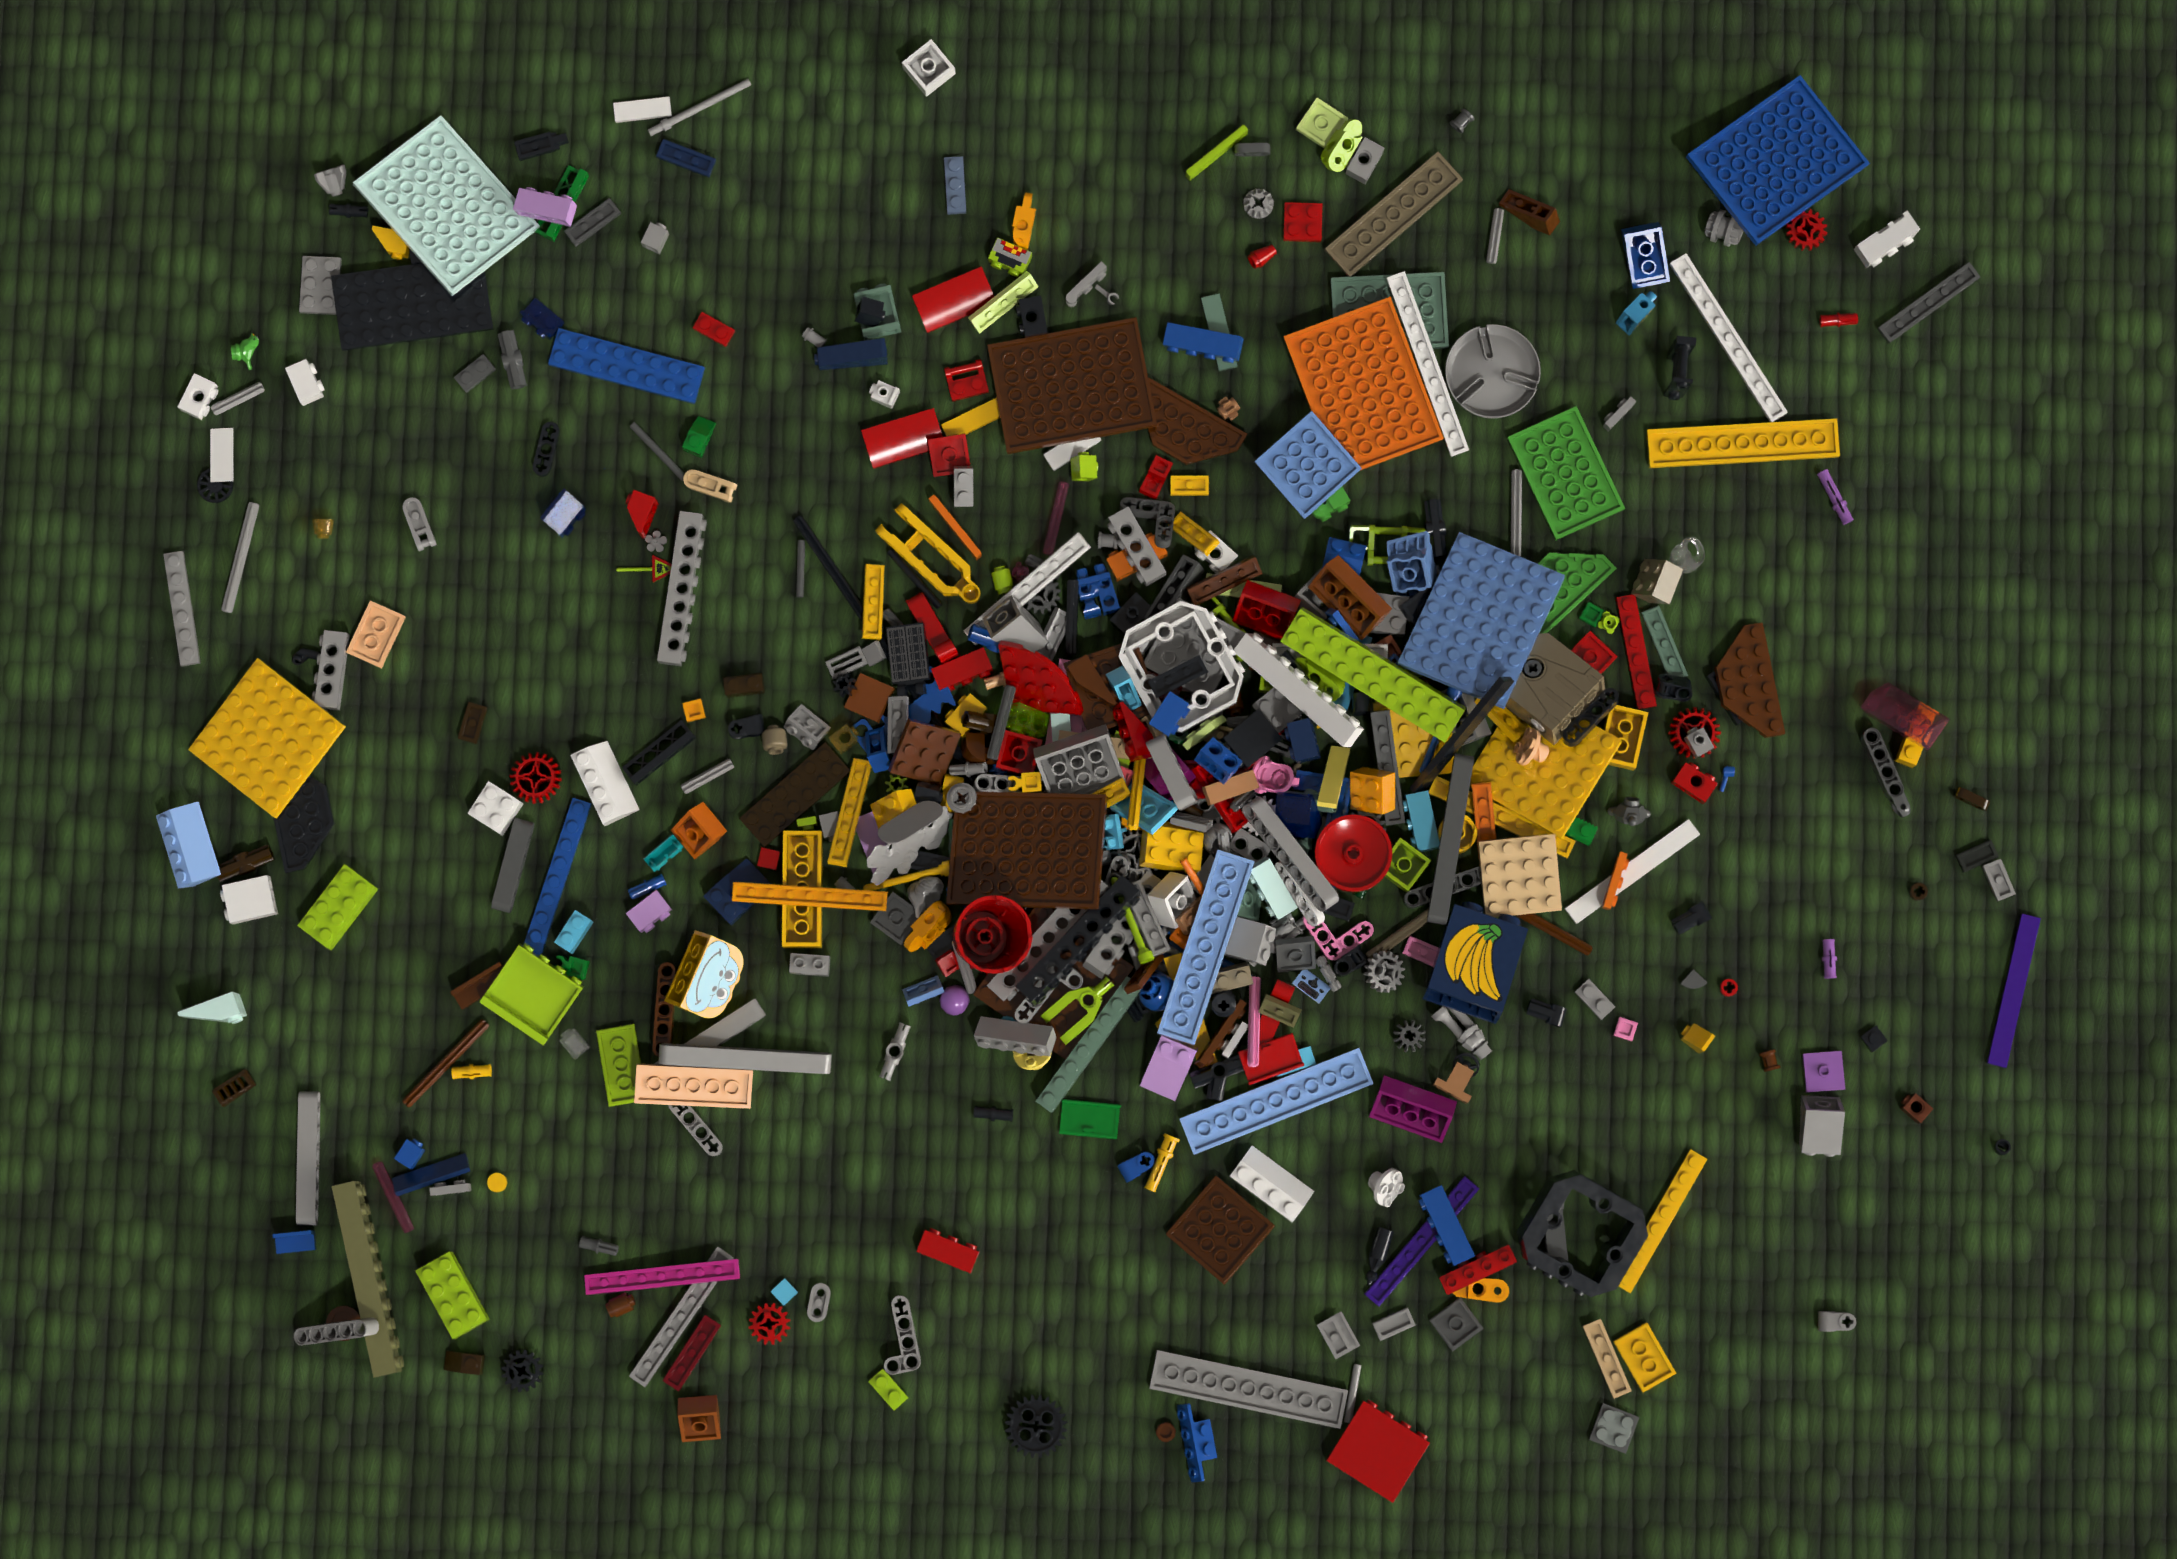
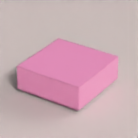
M1619 1017L1613 1036L1632 1042L1638 1023Z

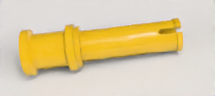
M1166 1133L1163 1135L1165 1138L1161 1147L1157 1149L1158 1157L1144 1187L1153 1192H1156L1169 1158H1173L1176 1143L1180 1141V1139Z

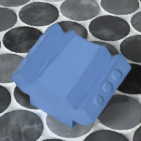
M1424 531L1387 541V564L1393 591L1396 592V595L1410 597L1418 591H1424L1427 588L1433 589L1438 576L1432 545L1430 544V534Z

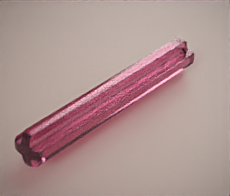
M1059 482L1043 548V554L1051 556L1054 551L1069 484L1066 482Z
M377 1162L373 1164L372 1168L403 1232L408 1233L412 1231L414 1227L399 1196H396L393 1184L383 1163Z

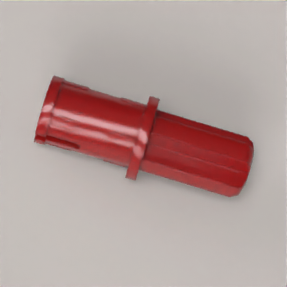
M1839 312L1833 315H1820V327H1840V325L1858 324V315L1856 313L1840 314Z

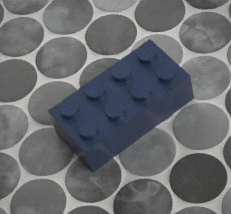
M1307 718L1287 723L1288 728H1284L1286 739L1292 744V747H1289L1291 759L1296 760L1297 763L1321 759L1311 719Z

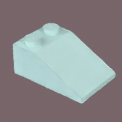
M235 992L224 994L177 1012L178 1016L184 1018L232 1022V1024L243 1021L242 1017L247 1016L240 994Z

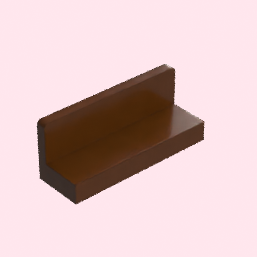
M496 963L450 992L462 1010L482 999L503 969V963Z

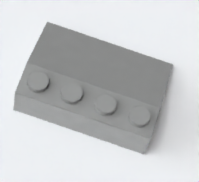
M1106 724L1033 749L1035 761L1048 793L1092 794L1122 777L1126 782Z

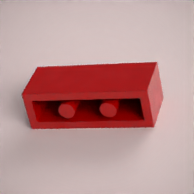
M983 647L932 668L931 671L939 690L948 687L950 691H953L957 685L962 684V686H966L972 683L974 678L980 677L982 679L991 675L990 672L993 671V668Z
M932 1228L929 1231H924L916 1252L968 1273L972 1272L979 1255V1251H976L977 1246L967 1242L964 1246L958 1243L959 1239L950 1235L944 1238L940 1236V1231Z

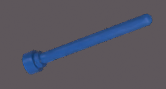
M1448 686L1446 691L1448 697L1455 701L1461 698V691ZM1434 736L1420 767V773L1431 762L1439 743V739Z

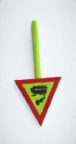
M652 555V567L617 568L616 571H652L654 583L671 573L672 564Z

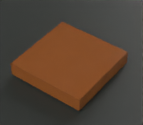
M860 673L854 685L857 690L852 689V696L849 695L844 708L879 723L888 705V697L892 696L895 688Z

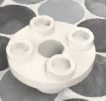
M1394 1168L1388 1169L1383 1174L1378 1171L1374 1172L1368 1181L1369 1187L1374 1192L1376 1203L1385 1207H1389L1397 1195L1401 1194L1405 1188V1184L1402 1183V1173Z

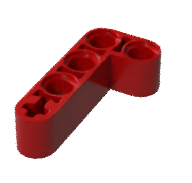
M923 592L906 600L905 602L917 623H925L926 639L941 665L959 656L954 644L947 636Z
M1277 979L1270 996L1289 1003L1295 986ZM1262 1014L1260 1018L1259 1044L1273 1039L1279 1026V1021Z

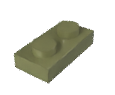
M1266 994L1259 1009V1013L1293 1028L1302 1009Z

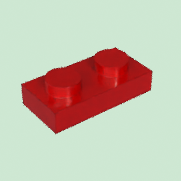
M701 312L693 326V330L724 347H727L735 333L733 328Z

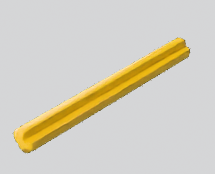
M1146 759L1134 761L1127 822L1128 829L1131 831L1137 830L1139 826Z

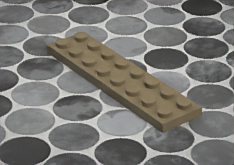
M1437 152L1327 246L1324 251L1348 277H1352L1459 185L1463 178Z

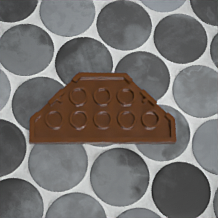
M1148 378L1157 421V427L1148 428L1152 445L1185 465L1238 452L1247 433L1153 379Z
M1763 623L1744 625L1714 668L1721 706L1737 715L1738 719L1742 720L1749 727L1752 726L1764 738L1782 736L1785 734Z

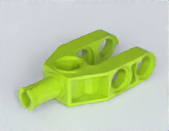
M1107 976L1095 987L1087 986L1067 992L1041 1015L1042 1019L1048 1023L1074 999H1077L1081 1006L1087 1010V1015L1060 1037L1065 1045L1095 1020L1103 1001L1102 996L1115 986L1112 981L1105 986L1110 981ZM1085 995L1093 996L1094 1003L1092 1005L1085 1004Z

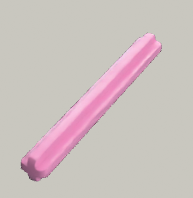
M1253 976V984L1249 985L1247 1065L1249 1067L1259 1065L1260 977Z

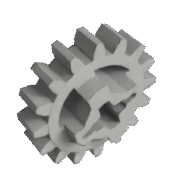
M1379 951V953H1373V958L1367 959L1370 964L1364 966L1368 969V972H1365L1364 975L1369 977L1366 983H1372L1371 989H1376L1377 992L1389 993L1390 990H1396L1395 985H1401L1399 979L1405 977L1401 974L1405 968L1400 967L1403 961L1397 960L1398 955L1393 954L1391 951Z

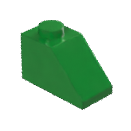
M698 416L687 434L682 446L683 450L702 458L716 423Z

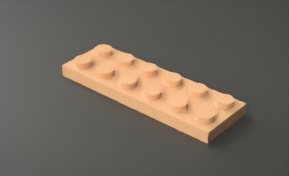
M636 1064L634 1103L750 1109L753 1070Z

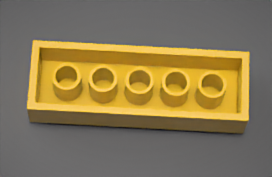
M783 831V885L823 887L822 831ZM782 905L783 948H822V907Z

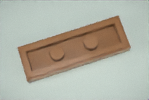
M1249 770L1232 776L1224 785L1218 781L1204 786L1202 789L1209 806L1257 789L1259 785L1254 770Z

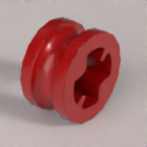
M1726 979L1721 982L1719 989L1722 995L1730 997L1737 992L1738 985L1733 979ZM1727 982H1730V985H1733L1734 989L1730 991L1731 993H1727L1728 990H1724V986L1727 985Z

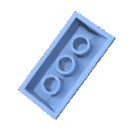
M199 802L173 808L156 815L178 889L194 887L221 875Z

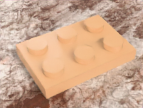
M370 601L346 653L382 669L406 617Z

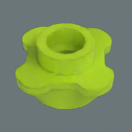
M1606 611L1602 614L1603 617L1597 625L1598 628H1603L1608 634H1612L1620 620Z

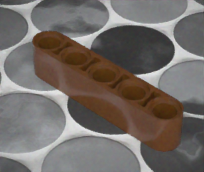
M668 962L661 964L658 969L652 1047L654 1054L658 1057L657 1047L659 1044H672L675 1006L665 1002L666 996H663L661 992L664 986H671L677 972L676 967ZM666 967L673 969L672 975L669 977L663 975V970ZM663 1005H668L670 1008V1012L667 1015H661L660 1008ZM662 1024L668 1026V1032L664 1035L659 1033V1027Z

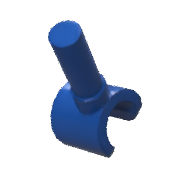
M1726 766L1723 768V780L1719 791L1724 792L1728 777H1734L1735 767Z

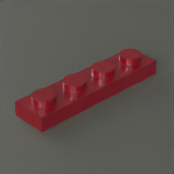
M704 1315L666 1374L663 1382L680 1391L722 1325Z

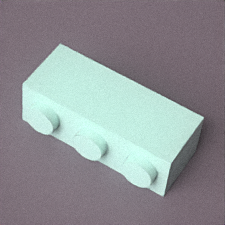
M1264 857L1254 863L1249 881L1252 884H1256L1258 888L1256 893L1261 901L1265 900L1268 905L1265 908L1270 917L1274 916L1279 920L1297 909L1296 903L1270 858Z

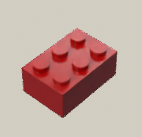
M1247 580L1232 621L1281 640L1296 616L1301 599Z

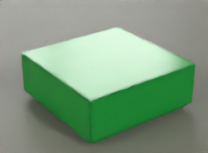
M1588 602L1579 619L1596 628L1605 611Z

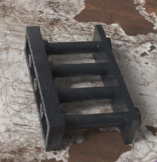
M1677 336L1667 352V359L1673 362L1672 381L1666 388L1664 396L1670 400H1680V398H1683L1693 383V379L1686 378L1688 357L1696 346V337Z

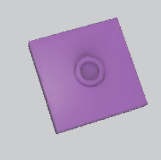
M1842 1051L1802 1054L1806 1093L1845 1090Z

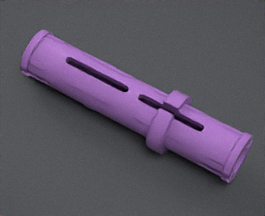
M1828 469L1818 473L1817 476L1833 504L1832 508L1834 511L1836 510L1842 524L1845 525L1853 521L1854 519L1846 506L1847 502L1843 500Z

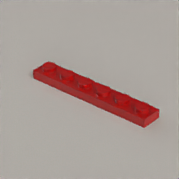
M1636 596L1616 597L1637 710L1656 707L1657 704Z

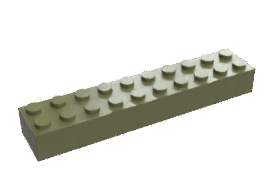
M351 1181L332 1186L360 1318L373 1317L379 1324V1330L376 1334L365 1336L373 1377L402 1372L404 1360L402 1355L399 1356L398 1353L400 1342L398 1336L395 1337L393 1329H396L394 1318L390 1317L389 1310H392L390 1299H387L385 1291L388 1290L385 1279L382 1280L381 1276L383 1265L381 1260L378 1261L377 1258L379 1247L377 1241L374 1242L372 1235L375 1234V1229L368 1215H371L369 1204H366L364 1196H367L365 1185H361L360 1181Z

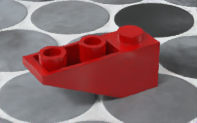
M1119 702L1113 708V717L1118 723L1119 735L1124 741L1125 753L1129 757L1130 762L1152 757L1146 745V742L1153 739L1152 733L1124 702Z

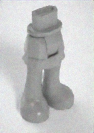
M1443 1006L1431 1016L1435 1021L1443 1022L1457 1037V1041L1462 1043V1047L1470 1051L1471 1054H1476L1480 1060L1492 1052L1487 1045L1489 1042L1485 1041L1482 1030L1465 1013L1450 1008L1447 1010ZM1448 1010L1457 1017L1466 1030L1463 1031L1450 1016Z

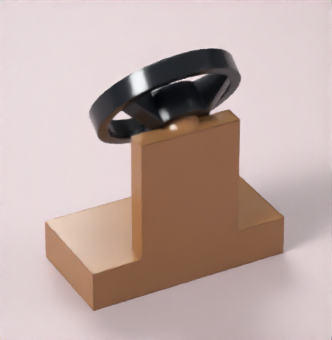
M1459 1053L1453 1060V1070L1447 1081L1445 1082L1437 1077L1433 1086L1467 1104L1472 1096L1463 1091L1470 1078L1478 1073L1480 1068L1479 1060L1471 1053ZM1462 1056L1471 1057L1476 1064H1471L1470 1061L1464 1060ZM1459 1058L1460 1063L1457 1062L1455 1065L1456 1059Z

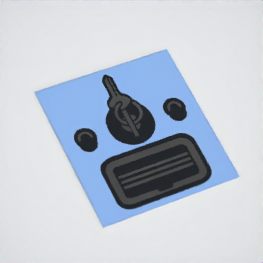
M1302 970L1292 983L1318 1004L1330 990L1326 983L1308 970Z

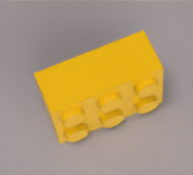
M1616 705L1606 715L1603 730L1622 740L1608 765L1632 771L1636 769L1649 712Z
M1161 826L1152 835L1142 829L1139 866L1186 873L1180 860L1187 858L1195 873L1201 871L1204 833Z

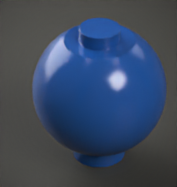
M1153 973L1143 988L1140 989V1001L1146 1008L1152 1011H1164L1174 981L1166 974Z

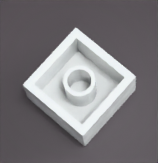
M932 39L902 62L904 71L926 97L956 74L955 67Z
M488 781L468 814L503 836L523 806V803Z
M1171 871L1147 895L1159 924L1174 929L1178 928L1175 919L1196 899L1188 876Z

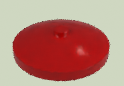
M1345 815L1331 821L1321 831L1315 846V861L1317 868L1333 887L1346 892H1361L1377 885L1387 874L1392 861V845L1386 831L1373 819L1362 815Z

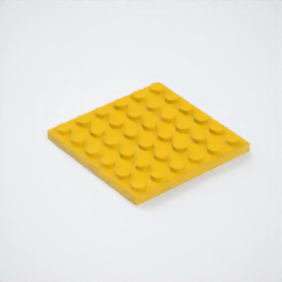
M257 658L188 750L277 819L346 726L261 659Z
M1512 713L1526 728L1530 727L1519 717H1517L1514 713ZM1582 720L1579 725L1582 728H1586L1590 723ZM1597 726L1574 747L1565 745L1563 737L1553 745L1541 736L1540 743H1544L1549 747L1547 758L1540 763L1532 759L1527 765L1522 766L1516 762V753L1514 752L1515 744L1520 742L1522 738L1513 743L1497 727L1473 766L1470 788H1472V783L1491 781L1493 801L1563 839L1622 743V740ZM1575 733L1572 736L1568 735V739H1575Z

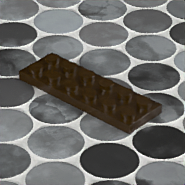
M825 742L739 819L759 842L766 847L850 773V769Z

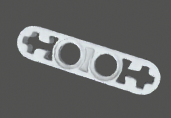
M1277 862L1275 868L1307 922L1314 927L1323 923L1325 920L1324 913L1313 905L1281 862Z

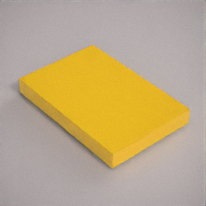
M1647 1322L1613 1341L1642 1393L1676 1374Z

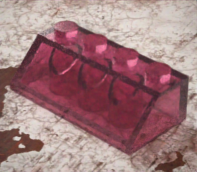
M1886 683L1872 691L1860 707L1868 716L1927 751L1950 720L1948 717L1890 683Z

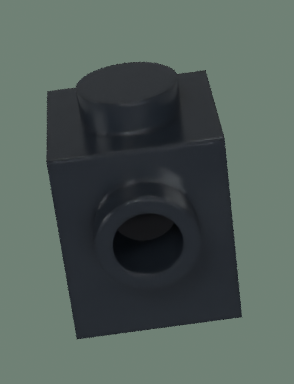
M862 296L857 305L854 322L871 327L877 326L880 321L883 322L886 311L883 310L884 302Z

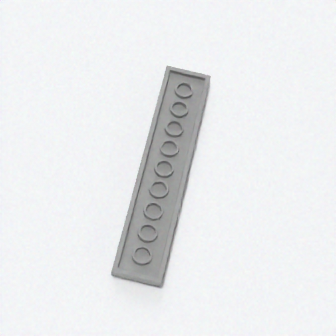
M1159 1350L1156 1353L1149 1389L1339 1429H1341L1348 1390Z

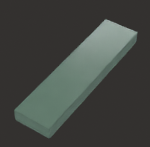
M1220 293L1202 297L1201 301L1208 330L1229 334ZM1215 357L1219 371L1237 367L1236 361L1227 363L1222 361L1223 358Z
M1658 605L1641 612L1665 673L1673 676L1687 677V671L1660 606Z

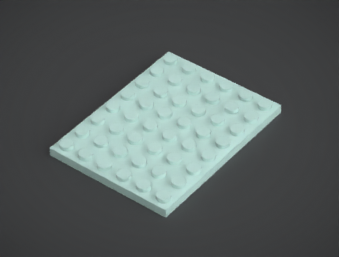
M441 115L353 182V186L451 296L540 228V225L533 218L520 216L513 210L515 197Z

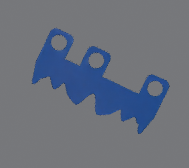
M935 680L931 684H926L927 694H923L909 705V718L930 723L931 710L940 714L942 702L956 706L950 689L947 687L939 690ZM882 715L881 719L885 723L882 727L888 742V717ZM861 719L851 727L850 732L866 752L865 736L859 737L856 734V728L859 725H865L868 731L873 730V728L865 719Z

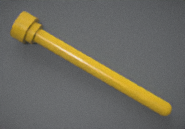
M950 860L943 861L942 864L935 868L886 879L877 886L875 883L866 884L863 886V890L874 891L939 874L947 877L949 876Z

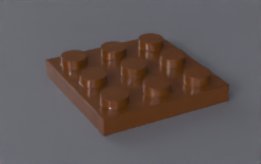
M908 718L888 771L892 774L941 786L961 733L956 730Z

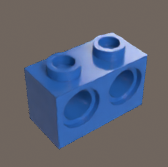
M1214 737L1199 751L1194 759L1223 785L1237 772L1243 762Z

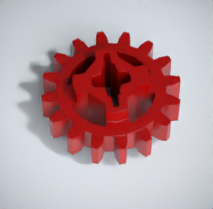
M1812 209L1808 213L1804 211L1790 221L1791 224L1786 225V229L1790 230L1786 232V236H1791L1788 242L1794 241V248L1799 245L1801 246V251L1805 247L1811 251L1813 246L1818 248L1819 242L1823 243L1825 239L1822 236L1827 235V232L1824 231L1827 224H1822L1824 217L1819 219V212L1813 215ZM1800 220V226L1794 228L1795 223ZM1806 227V229L1810 230V232L1807 233L1806 230L1803 231V228ZM1819 232L1817 238L1813 240V234Z
M765 1303V1308L757 1307L759 1312L752 1311L755 1317L749 1319L750 1322H753L749 1329H754L751 1335L758 1336L757 1342L763 1339L764 1345H767L768 1341L775 1345L776 1339L782 1342L781 1336H788L785 1330L791 1329L790 1326H787L791 1319L785 1318L788 1312L782 1313V1306L777 1309L776 1303H773L771 1307H769L768 1303ZM771 1311L778 1313L781 1318L777 1319L772 1316ZM764 1312L763 1320L757 1323L759 1316ZM768 1318L771 1321L779 1322L773 1325L771 1330L769 1327L761 1326L768 1322ZM783 1325L780 1333L775 1335L777 1327ZM759 1329L765 1330L768 1337L762 1335Z

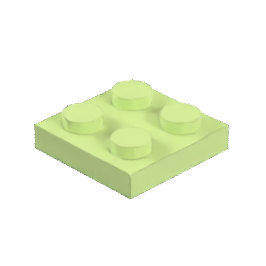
M1316 98L1296 127V130L1325 149V145L1336 129L1339 130L1343 123L1348 120V117L1319 98Z
M1214 715L1207 719L1197 730L1186 736L1187 741L1182 745L1186 750H1189L1199 744L1227 721L1223 715L1216 718Z

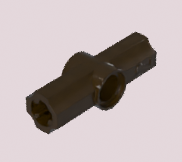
M965 711L961 718L962 727L992 735L997 715ZM1008 720L1006 730L1019 733L1020 726L1017 721Z
M267 844L253 851L237 854L233 859L218 865L221 875L217 877L220 882H223L238 875L251 873L257 867L274 861L273 852Z

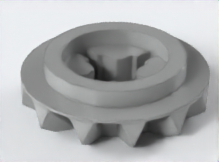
M1255 188L1245 196L1244 209L1253 218H1264L1273 210L1274 200L1271 194L1264 189ZM1254 198L1257 200L1264 198L1262 202L1263 208L1260 206L1254 207Z
M958 783L952 786L947 793V804L950 809L963 814L964 812L971 811V808L976 805L977 795L975 789L967 783ZM958 793L962 794L963 796L967 795L965 797L966 804L962 801H959L960 798Z

